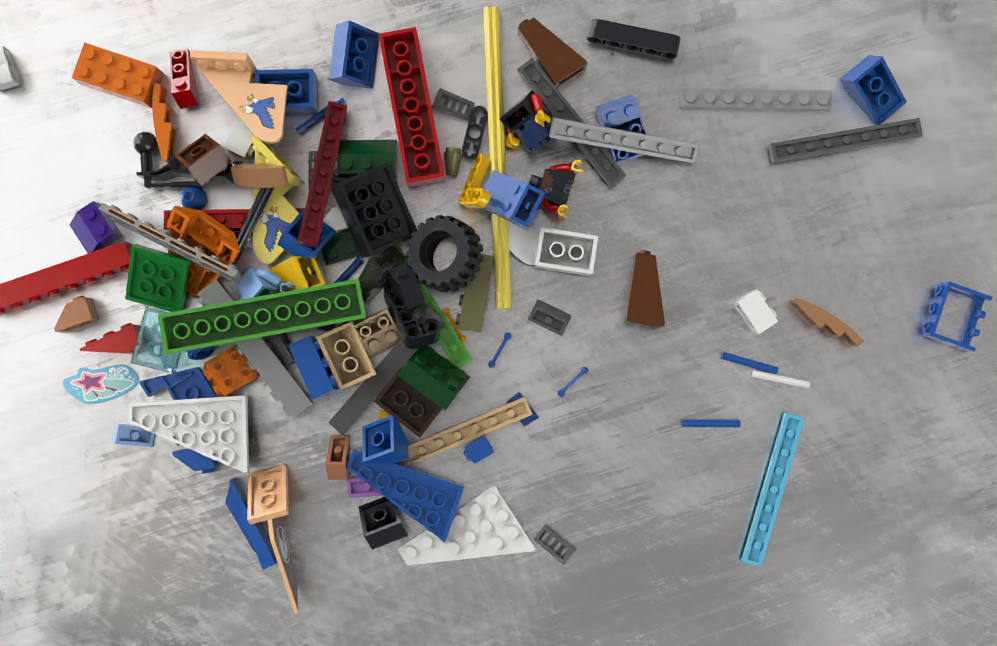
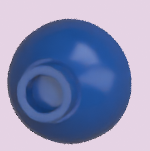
M186 187L180 194V202L185 208L202 210L207 203V195L202 188Z
M211 346L189 350L187 355L189 359L201 360L210 356L215 348Z

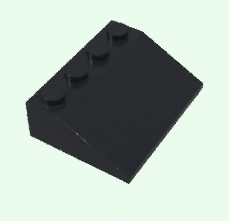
M388 162L330 186L361 258L372 256L412 237L413 231H417Z

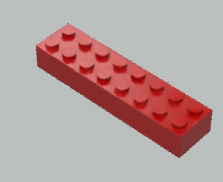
M412 27L378 34L406 183L410 188L446 181L417 29Z

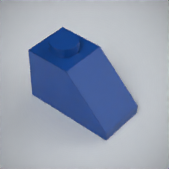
M191 449L172 452L175 458L192 470H202V474L214 472V468L220 466L219 461Z

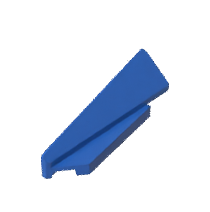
M235 477L229 480L230 485L225 503L254 553L256 552L262 569L265 570L277 563L270 536L262 522L249 524L247 520L248 498Z

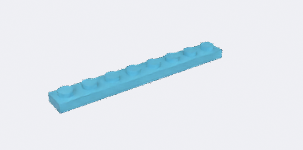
M784 412L741 561L762 567L805 418Z

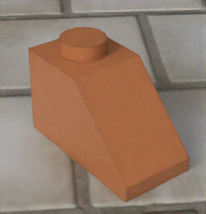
M77 296L73 298L72 302L66 303L54 327L55 332L65 333L100 320L93 299Z
M331 435L325 463L328 480H347L349 472L347 465L350 459V435Z

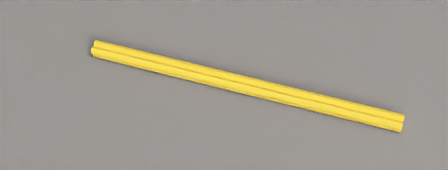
M487 6L484 8L490 176L493 170L506 175L504 124L500 121V118L504 115L499 7ZM492 213L496 309H512L508 221Z

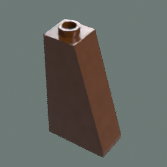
M534 17L530 20L526 19L519 24L518 36L556 88L586 69L587 61Z
M639 250V253L636 252L633 257L624 322L662 328L665 326L656 255H651L650 251Z

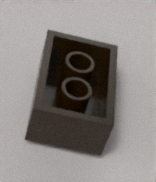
M397 371L373 402L390 415L396 416L402 425L420 438L443 408L400 378L398 375L401 371Z

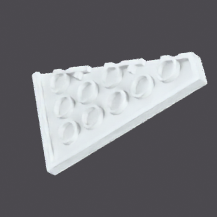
M247 396L128 403V423L244 473L249 472Z

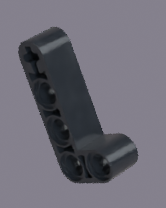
M387 280L384 283V300L404 345L409 349H417L436 343L440 337V322L433 318L418 322L414 311L408 312L388 286Z

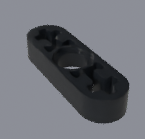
M483 106L474 107L470 114L462 146V155L468 161L475 160L479 155L488 119V112ZM481 111L484 117L480 118L478 125L476 124L477 118L474 114H478ZM472 129L480 131L478 138H472L469 135ZM470 142L474 143L473 151L475 153H472L471 156H468V153L465 150L470 149Z

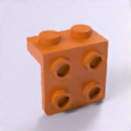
M235 347L204 363L202 373L207 381H212L214 384L212 388L218 397H230L233 391L257 378L256 370L253 371L246 362L248 360L244 354L240 355Z

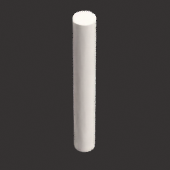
M752 370L751 373L753 378L809 388L810 381L757 370Z

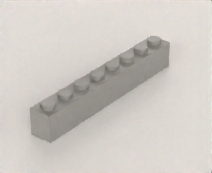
M217 279L197 293L200 297L198 301L202 306L236 301L222 282ZM264 337L235 342V349L240 355L244 354L248 360L246 362L253 371L257 370L260 374L259 380L264 386L268 385L271 388L270 394L276 401H281L284 405L282 409L287 416L295 418L314 403Z

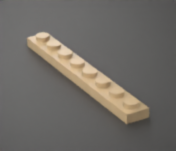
M524 396L408 445L409 458L399 461L397 464L409 467L533 415L526 397Z

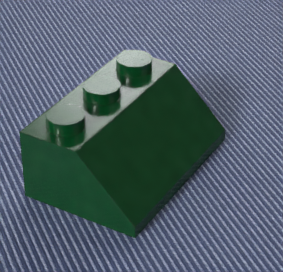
M340 140L337 153V174L339 176L351 178L388 162L394 177L398 178L397 140Z

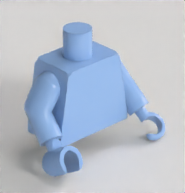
M246 266L242 269L243 277L239 284L236 285L239 300L275 294L278 291L277 286L280 287L281 292L289 291L287 286L295 288L293 282L284 283L281 281L282 278L264 268H253L252 266Z

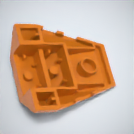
M180 206L173 207L167 221V228H169V234L172 238L176 240L180 238L187 242L188 246L192 248L198 247L210 257L212 255L218 257L227 266L228 264H234L240 248L233 231L203 211ZM168 249V253L180 256L179 254ZM191 261L186 293L196 299L199 297L197 293L218 279L220 275Z

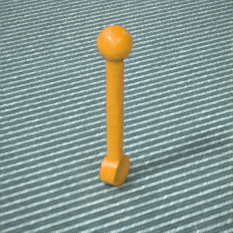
M444 308L443 314L448 317L461 342L465 343L467 339L462 335L451 317L450 309Z

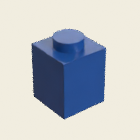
M483 435L464 446L466 451L463 452L468 462L472 460L473 464L494 453V450L486 436Z

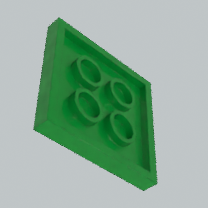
M138 244L132 245L125 299L169 312L184 310L191 261L181 256Z

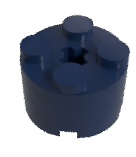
M547 110L543 113L548 115L551 121L549 123L544 121V127L537 123L535 117L523 124L522 131L519 128L515 131L527 151L531 150L533 153L543 145L542 141L546 139L549 142L553 139L549 137L552 117Z

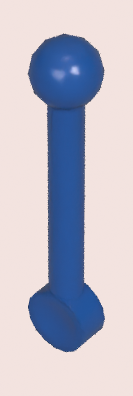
M507 332L504 334V340L492 361L488 362L490 368L495 367V361L507 340H510L512 337L511 333Z
M582 367L581 372L567 386L558 391V395L563 397L565 392L583 374L588 373V368Z

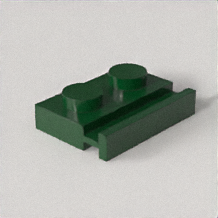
M349 230L334 234L321 249L326 266L361 256Z

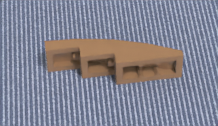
M797 297L788 301L814 329L823 327L833 338L842 336L851 346H859L864 342L848 325L822 308Z

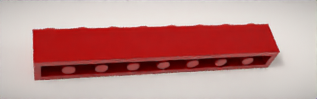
M123 241L1 283L0 315L5 314V311L9 309H21L24 307V304L29 302L30 304L41 302L42 298L47 296L49 298L59 296L60 292L64 290H76L82 284H94L97 282L96 279L102 277L103 279L115 276L114 273L120 271L122 273L128 272L132 244Z

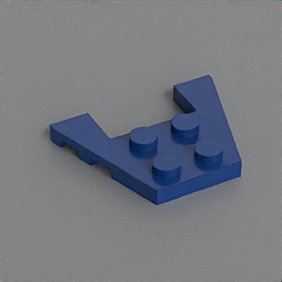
M200 367L139 382L147 397H151L165 387L173 400L218 397L210 382L206 380Z

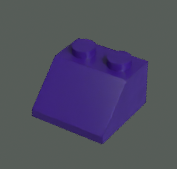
M95 201L78 210L69 224L87 253L103 249L123 236L114 221L104 217L99 210L101 204Z

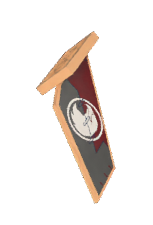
M281 465L248 474L247 520L250 525L268 520L270 541L294 614L298 613L297 576L282 516L289 515L288 468L286 465Z

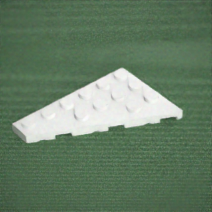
M493 485L456 510L445 543L426 529L397 550L409 566L532 552L536 548L497 487Z

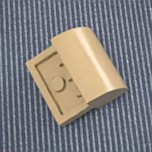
M388 308L354 324L370 357L397 344L401 339Z

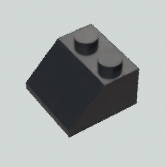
M386 497L358 507L364 538L372 550L408 536L401 509Z

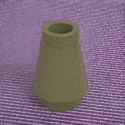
M446 147V152H444L446 175L457 176L462 158L460 148Z

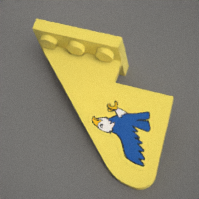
M254 135L250 140L254 144L252 147L255 150V164L266 163L285 166L289 184L287 187L273 188L253 230L252 244L255 255L260 262L271 264L284 252V249L277 245L283 231L299 214L284 195L294 185L300 187L304 181L270 143L261 141ZM254 188V201L261 188Z

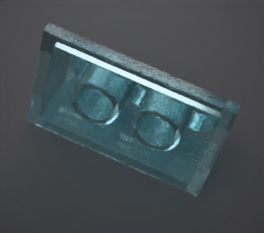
M146 306L130 363L167 373H175L181 352L165 355L157 316L158 314L169 312Z

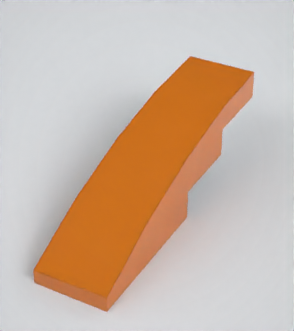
M153 83L152 111L156 140L163 161L169 163L171 155L175 154L178 128L171 123L172 108L166 104L167 89L161 84Z

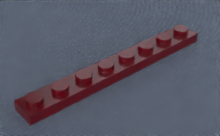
M328 102L298 244L316 248L318 246L347 105Z

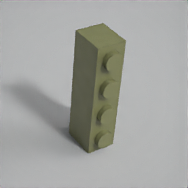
M480 254L483 256V262L479 263L481 269L474 274L476 278L472 282L467 281L468 286L465 287L464 295L460 294L459 306H462L461 314L457 313L455 323L459 325L458 329L482 333L494 256Z

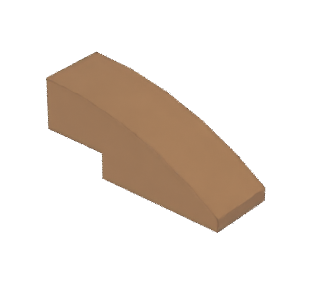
M241 163L231 167L235 186L251 188L289 186L285 166L266 163L255 165Z

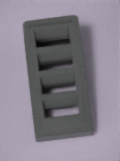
M440 88L437 91L432 109L468 121L475 103ZM442 97L445 98L443 105L440 104ZM449 99L452 100L450 108L447 107ZM458 102L460 104L458 110L456 111L454 110V108L456 106V103ZM467 105L465 113H461L463 106Z
M546 524L533 539L563 565L566 564L577 550V548ZM547 531H548V532L550 533V535H549V536L547 537V539L543 542L541 539L544 537V535H545V534L547 533ZM553 537H555L556 540L553 542V544L551 546H548L547 544L551 541ZM561 542L562 545L556 552L554 548ZM567 547L568 551L562 557L560 554Z

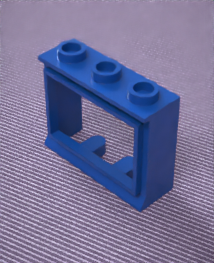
M949 281L940 283L935 290L936 297L929 308L930 315L924 323L922 337H927L965 352L975 351L976 348L970 346L972 337H978L980 334V330L975 327L978 319H984L986 316V312L981 310L983 303L991 301L993 297ZM949 291L973 300L960 342L935 333Z

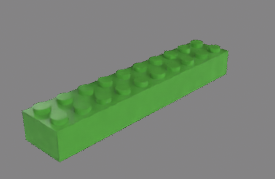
M360 279L157 315L165 355L367 318Z

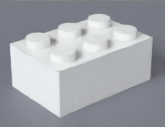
M541 227L534 268L591 277L594 269L598 236Z

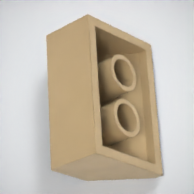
M352 321L330 329L316 337L340 390L376 375V371Z

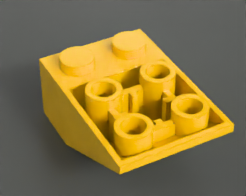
M317 255L315 258L293 256L268 270L282 278L281 281L284 283L293 282L295 288L287 286L289 291L328 284ZM277 286L278 291L276 293H281L280 287Z

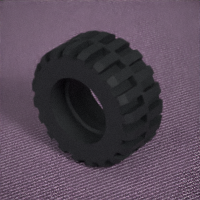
M437 215L435 219L430 217L426 219L425 224L421 222L417 226L419 229L412 232V239L407 243L409 251H406V258L409 259L407 266L412 270L417 281L426 287L441 292L458 291V287L464 288L468 286L467 281L472 282L476 278L474 274L480 271L479 263L483 262V256L480 255V252L483 251V245L478 243L481 240L479 235L475 233L471 226L448 215ZM453 237L457 246L456 257L448 268L437 271L433 263L434 250L442 240Z

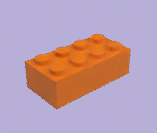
M84 42L71 78L83 86L152 108L153 83L161 84L164 73L157 66Z

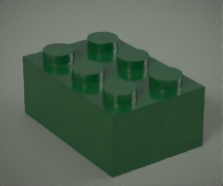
M430 346L419 348L408 359L398 375L445 411L470 378L462 369L453 365L447 358L438 354Z

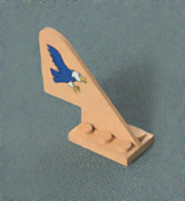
M191 50V60L249 130L261 141L267 143L279 142L283 137L287 85L251 83V79L255 80V70L257 68L248 53Z

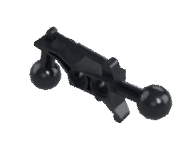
M144 131L134 137L133 146L136 152L140 154L141 172H136V175L144 179V186L146 188H204L206 184L201 186L197 181L152 184V180L167 181L178 176L193 177L185 168L178 170L180 162L175 158L176 155H171L168 164L159 170L153 171L152 154L158 148L156 137L154 134ZM233 161L226 170L219 172L215 176L227 177L228 181L234 184L231 167L244 162Z

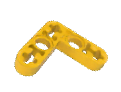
M479 154L475 159L460 194L459 204L467 208H484L488 204L491 193L480 188V185L490 163L489 157Z

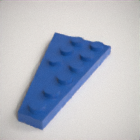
M356 449L352 450L347 465L349 471L376 489L378 493L385 496L395 506L422 524L428 531L439 537L441 541L446 542L464 486L397 463H363V452Z

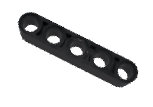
M601 19L590 20L587 40L591 43L669 59L677 58L681 40L675 34Z

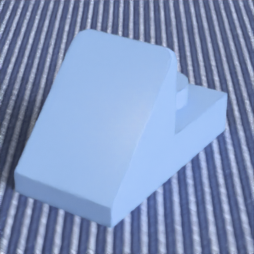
M115 423L111 443L152 447L154 433L130 423Z

